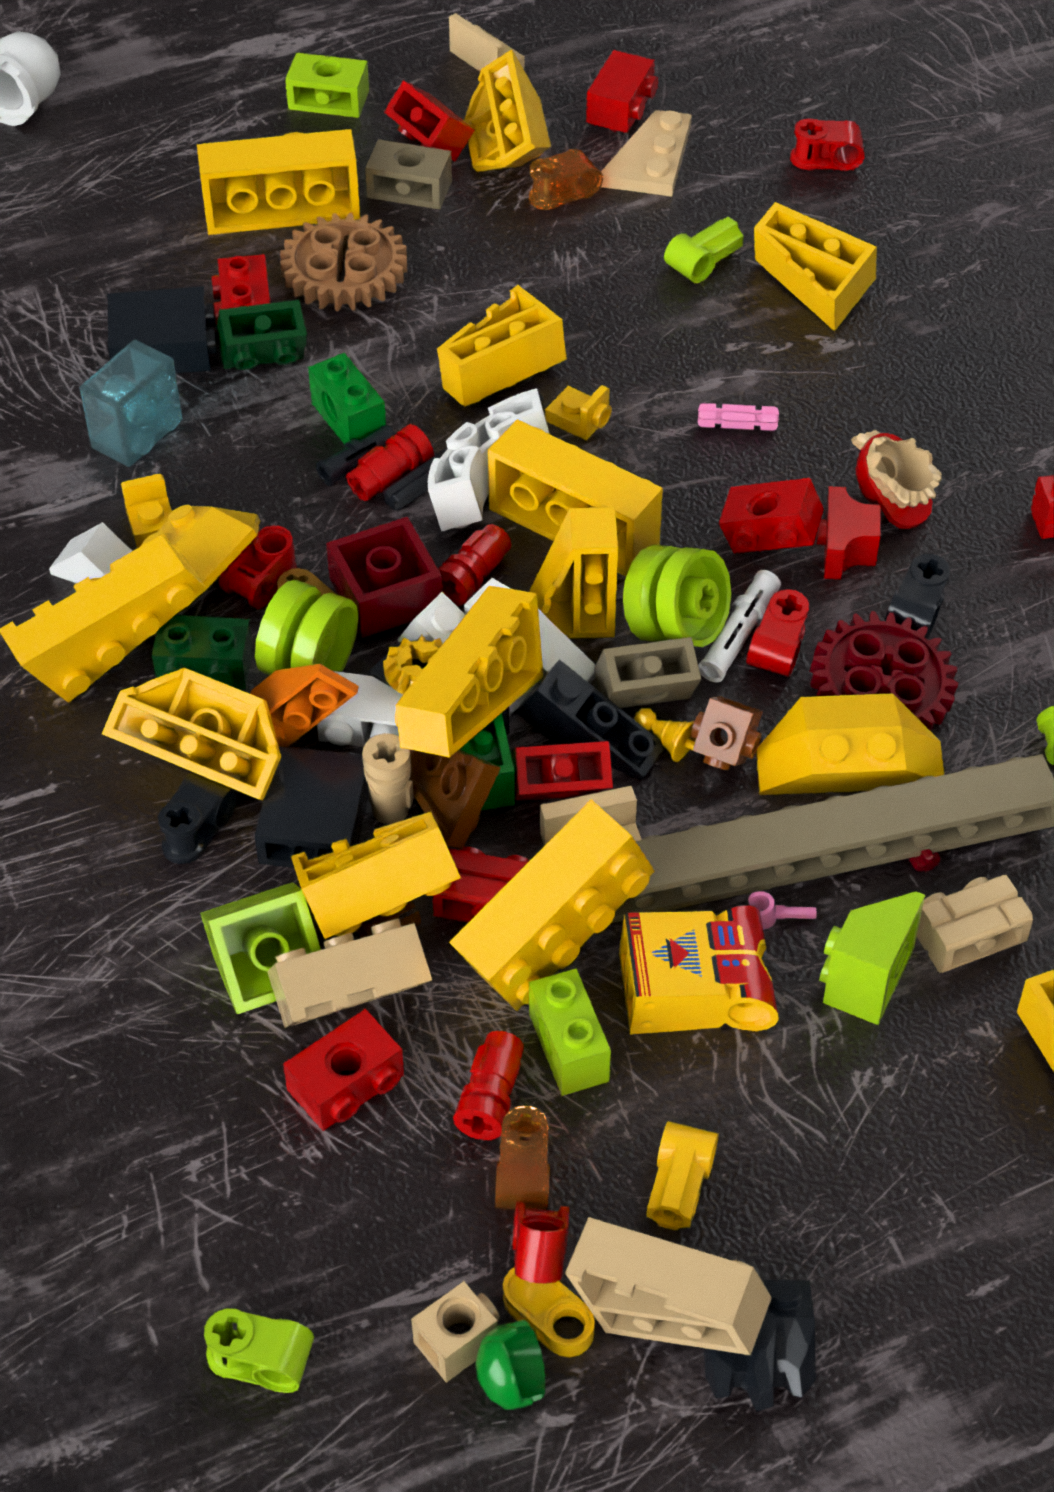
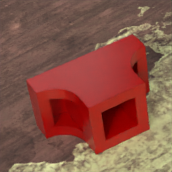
M829 486L825 519L820 521L816 544L824 545V579L841 580L844 571L852 566H876L880 542V505L857 502L848 495L846 487Z

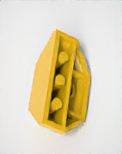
M510 50L481 69L478 77L480 83L472 95L464 119L467 124L475 129L468 141L472 166L476 172L520 167L551 148L541 100L516 54Z
M183 505L173 510L168 516L169 520L157 533L147 537L142 545L162 534L183 554L205 587L208 588L258 535L261 520L254 513L210 506Z
M186 668L152 679L137 687L121 690L102 732L105 736L262 801L281 760V753L266 700Z
M893 693L800 697L758 746L756 752L759 795L871 791L879 786L890 787L914 782L926 776L937 777L944 775L941 741Z

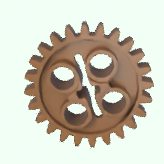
M334 213L332 221L328 222L322 217H317L318 225L313 226L305 222L303 223L304 232L293 230V240H285V249L280 251L282 278H285L286 288H293V295L295 297L304 295L306 304H310L316 299L319 300V309L325 308L329 303L334 304L335 311H339L343 304H348L352 311L356 310L357 302H362L367 307H371V298L375 297L378 300L384 301L385 291L395 293L397 291L396 283H403L404 273L408 271L406 245H402V236L394 235L393 226L383 228L381 219L370 224L368 222V215H364L360 220H354L353 213H349L346 219L340 220L339 216ZM348 241V250L345 254L344 281L340 282V272L343 269L344 242Z

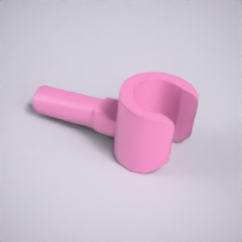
M764 891L754 892L748 898L749 906H755L757 909L763 910L760 911L763 930L772 927L776 919H816V907L775 905L773 897Z

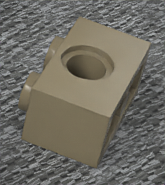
M378 139L365 167L367 198L440 210L452 182L451 151Z
M692 637L603 649L594 668L599 692L619 708L690 699L701 681Z

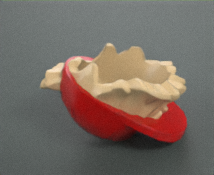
M876 430L866 432L865 434L859 433L851 439L853 445L860 450L855 471L863 496L871 504L880 505L888 521L897 528L910 529L922 524L932 512V499L936 498L934 488L938 487L939 482L942 480V473L932 464V454L928 450L917 448L914 438L902 440L896 435L879 433Z

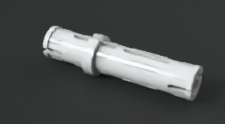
M759 570L744 595H739L732 604L733 612L708 650L705 658L698 665L700 674L707 680L716 683L723 680L728 668L743 648L754 627L760 625L771 597L781 587L779 578L772 572ZM754 602L756 605L749 616L745 617L744 614L751 603ZM739 623L742 624L741 628H738ZM734 634L736 637L727 650L724 649L730 636Z

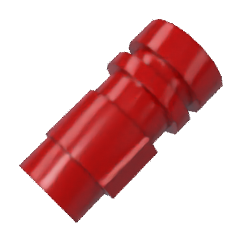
M408 424L398 431L396 435L387 439L385 447L376 446L358 459V466L347 473L346 476L350 488L358 498L368 501L376 494L382 493L387 487L399 480L402 475L408 474L434 456L431 442L421 429L413 424Z
M486 525L482 530H476L464 542L458 554H452L438 568L442 575V592L456 606H462L482 586L483 579L493 571L509 552L512 543L508 534L497 525Z
M492 1031L487 1034L484 1044L478 1047L470 1070L472 1073L470 1077L471 1083L464 1086L453 1116L454 1125L467 1136L479 1140H494L500 1137L511 1107L509 1095L513 1091L524 1051L523 1042L514 1034L505 1031Z

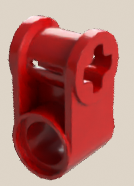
M809 118L800 120L795 124L794 134L797 137L796 147L791 151L790 155L791 163L794 166L805 170L837 169L849 171L858 168L863 163L865 154L862 132L859 125L855 122L848 120L824 121Z
M268 526L258 531V535L220 575V589L227 593L235 592L248 599L249 605L256 609L265 607L278 591L277 581L284 572L297 568L293 538L290 531L281 526Z
M785 589L773 594L760 626L756 628L751 640L746 660L747 665L787 677L791 676L801 643L804 639V623L809 611V602L802 593L796 590Z
M516 1202L512 1250H515L514 1272L517 1277L539 1284L554 1283L562 1279L568 1240L569 1206L561 1205L557 1211L526 1208L524 1202Z

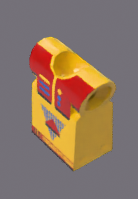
M744 905L728 909L717 916L713 911L624 913L619 957L630 1035L720 1028L724 1023L736 1029L749 1031L767 1030L775 1026L779 1017L772 978L761 959L766 950L760 910L755 906Z

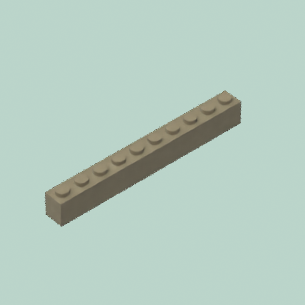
M1043 754L1025 758L1014 757L1002 763L983 767L972 766L960 772L937 777L926 776L914 782L890 787L879 786L867 792L848 796H833L825 801L802 806L791 805L779 811L755 816L744 815L735 820L714 825H697L686 831L662 836L651 835L636 841L655 872L650 876L648 885L639 895L634 898H628L615 911V916L611 923L623 921L624 913L665 912L920 856L921 851L930 849L932 853L1054 827V777Z

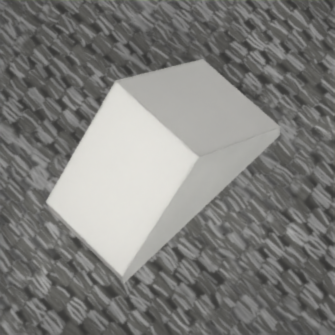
M102 522L71 539L49 568L50 574L75 583H79L87 577L89 579L101 578L110 573L111 563L132 552V550Z

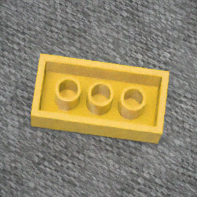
M351 129L197 144L208 235L302 226L305 222L318 224L317 217H322L328 222L332 221L334 213L339 216L340 220L346 219L349 213H353L354 220H360L357 164Z
M518 419L488 449L489 510L554 541L570 508L615 507L618 539L617 573L625 577L631 562L642 549L651 545H660L662 487Z
M591 799L449 943L502 998L518 1011L524 1004H529V982L551 976L559 968L563 969L569 966L577 958L580 947L594 933H599L610 925L614 919L615 911L628 898L636 897L646 888L650 876L655 870L632 835Z

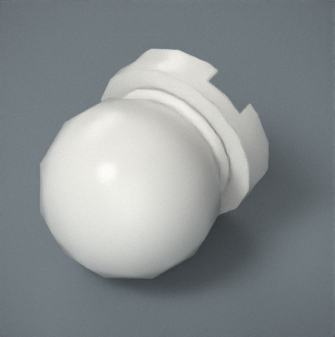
M19 31L0 39V122L12 126L24 124L38 109V104L47 100L54 92L61 75L58 55L45 39L28 32Z

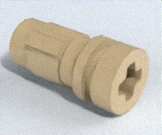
M388 733L375 735L366 742L362 752L364 775L368 782L369 801L372 806L373 815L379 822L393 824L406 818L414 800L413 781L409 780L411 775L410 749L400 748L398 735Z

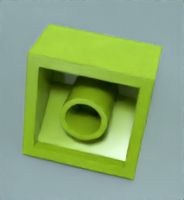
M293 882L200 913L214 960L236 1014L276 1001L267 972L277 963L276 956L300 948H305L306 954L321 950L302 889Z
M915 891L851 910L842 928L837 926L832 928L824 948V954L828 955L819 978V981L826 983L824 1004L879 1025L914 951L925 899L924 894Z

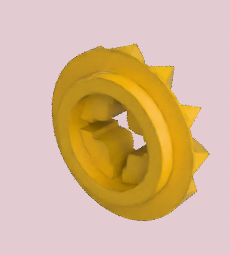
M421 634L418 641H409L403 637L400 646L389 647L388 656L383 661L384 676L388 684L397 692L404 694L423 670L418 665H412V659L416 658L422 663H429L443 645L441 639L438 638L431 642L427 641Z

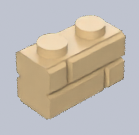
M1001 875L991 880H988L986 877H978L970 881L961 891L947 896L939 892L927 897L922 908L917 938L923 948L928 950L929 957L938 972L944 973L1026 942L1032 926L1033 916L1022 897H1018V892L1007 875Z

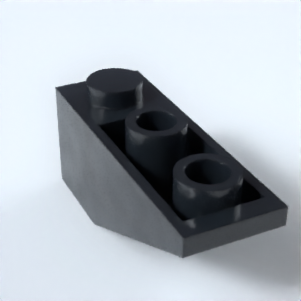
M559 659L543 675L544 677L535 684L515 712L548 739L558 744L609 741L611 768L638 780L643 779L665 748L662 746L661 741Z

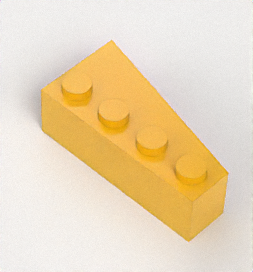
M161 534L111 563L110 573L101 578H85L73 585L76 591L74 594L53 606L49 600L32 609L36 616L17 627L12 621L0 628V634L20 666L69 703L79 694L85 692L92 683L109 669L119 664L126 655L143 641L154 635L172 617L188 607L207 588L183 554Z
M488 586L397 702L395 723L399 731L400 748L451 757L544 677L537 593Z

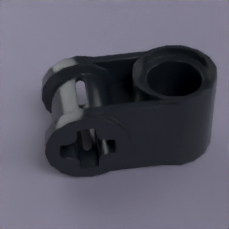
M922 554L911 562L900 588L896 590L891 600L885 621L890 612L894 613L895 622L900 625L908 617L912 618L911 629L917 631L919 628L926 626L928 630L925 638H929L944 600V588L950 573L949 564L944 558L934 554Z
M188 774L180 784L178 791L167 805L161 809L158 815L159 828L165 834L162 840V852L166 859L177 864H187L197 860L218 831L232 817L237 802L236 790L197 774Z

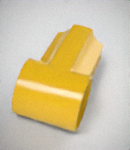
M667 1121L658 1152L657 1167L659 1168L647 1206L646 1217L653 1219L660 1227L677 1231L679 1228H690L698 1204L703 1179L709 1178L718 1143V1133Z

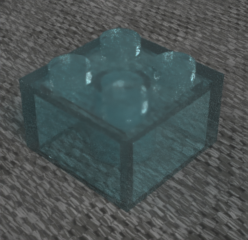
M135 339L80 386L91 447L127 467H131L140 457L146 455L169 431L174 430L182 420L173 358Z

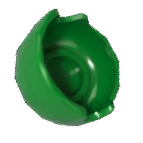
M526 1320L492 1328L480 1343L475 1363L478 1382L489 1400L504 1409L511 1410L528 1407L533 1402L541 1400L545 1396V1370L539 1342L531 1324Z

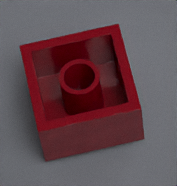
M408 516L326 543L329 579L338 595L351 599L357 605V631L361 638L412 622L442 592V575Z

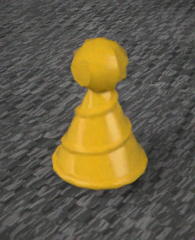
M641 708L636 712L633 719L650 732L652 730L653 734L661 741L662 746L667 749L673 761L679 762L689 750L693 749L696 741L695 738L691 737L694 721L657 720L656 713L651 709Z

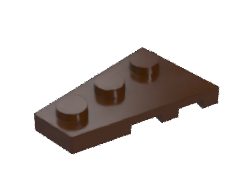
M460 749L451 757L410 750L411 775L409 780L413 781L415 799L425 813H432L446 845L463 849L470 833L478 825L480 811L501 767Z

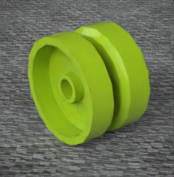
M651 545L638 553L631 562L625 578L623 592L625 618L631 632L642 641L649 642L692 637L694 647L703 648L714 642L723 630L730 609L731 584L725 562L715 551Z
M299 580L287 581L278 589L268 604L261 620L255 646L257 668L262 673L271 675L276 670L322 664L332 671L342 672L352 652L357 634V605L351 599L334 593L321 595V592L315 586Z

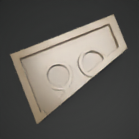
M655 110L599 173L598 187L672 197L691 128L692 114Z

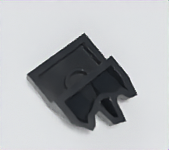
M762 1280L772 1298L751 1355L703 1348L705 1377L716 1399L728 1397L733 1388L741 1387L747 1391L757 1412L774 1406L775 1387H785L793 1396L803 1397L816 1380L815 1317L810 1280Z

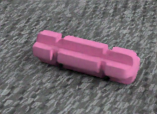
M701 403L698 408V426L701 428H715V424H721V429L754 430V426H760V431H775L778 427L779 411L775 406H761V410H755V405L722 404V408H716V403Z

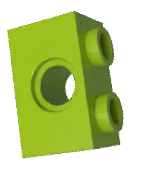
M296 53L285 79L289 110L359 118L369 93L368 64L365 60Z
M577 968L530 981L529 1016L561 1096L609 1082L611 1049Z

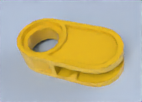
M514 1268L509 1270L503 1282V1302L508 1313L516 1321L526 1320L529 1322L537 1339L550 1351L559 1356L570 1358L579 1356L587 1351L593 1342L595 1320L586 1303L560 1281L548 1284L532 1283L517 1277ZM571 1316L581 1321L584 1325V1330L576 1338L565 1339L556 1334L553 1326L560 1318Z

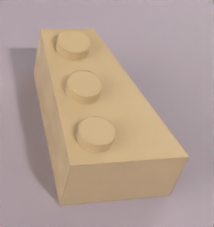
M394 919L371 927L373 935L354 940L352 933L324 941L325 949L306 954L305 948H300L276 956L277 963L267 972L284 1027L297 1025L432 981L415 923L401 927L400 920Z
M590 1217L586 1222L565 1272L605 1333L751 1355L772 1298L754 1267L746 1263L728 1260Z

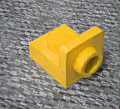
M601 385L590 396L567 386L545 409L546 422L587 441L598 428H603L607 424L611 416L612 407L609 405L610 389Z
M162 474L128 480L121 484L126 513L136 547L142 546L143 541L147 537L157 533L169 520L168 516L172 512Z

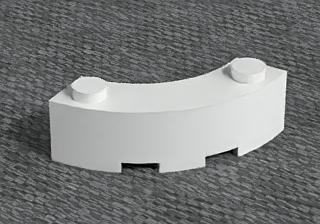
M537 388L517 394L489 407L490 415L475 425L469 422L463 424L447 439L448 449L442 457L434 458L428 475V492L441 532L453 528H465L472 523L483 520V506L489 494L488 449L517 419L550 434Z

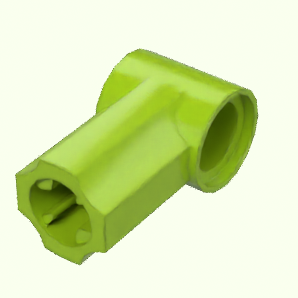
M726 217L693 237L685 233L675 236L665 250L664 261L693 283H700L708 278L716 262L743 246L744 235L740 232L737 222L730 217Z

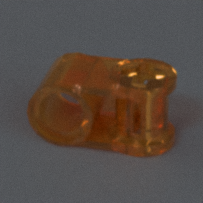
M570 149L558 155L537 159L530 164L529 174L533 178V188L529 191V202L538 209L549 210L578 199L589 198L599 191L602 186L603 174L579 149Z
M518 1106L510 1110L503 1119L500 1161H497L495 1209L515 1210L516 1202H524L526 1208L548 1210L550 1163H547L549 1126L545 1115L535 1107ZM526 1136L530 1137V1139L523 1141L519 1140V1137Z

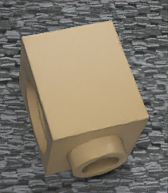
M463 1281L411 1319L413 1342L447 1383L476 1361L482 1339L492 1328L498 1326L500 1317L495 1306L485 1294L480 1293L476 1296ZM456 1323H464L472 1327L470 1331L464 1334H453L447 1330Z

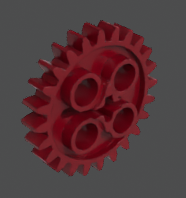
M871 611L868 622H864L856 613L853 614L850 625L839 620L835 632L827 629L823 641L817 643L809 672L813 673L810 687L818 689L816 696L893 693L931 731L934 723L941 725L946 713L950 712L959 683L954 680L957 667L948 665L952 655L950 651L938 652L942 641L940 637L931 640L925 638L928 627L923 626L917 631L911 629L912 618L908 617L900 625L895 622L894 613L890 612L886 621H880L876 612Z

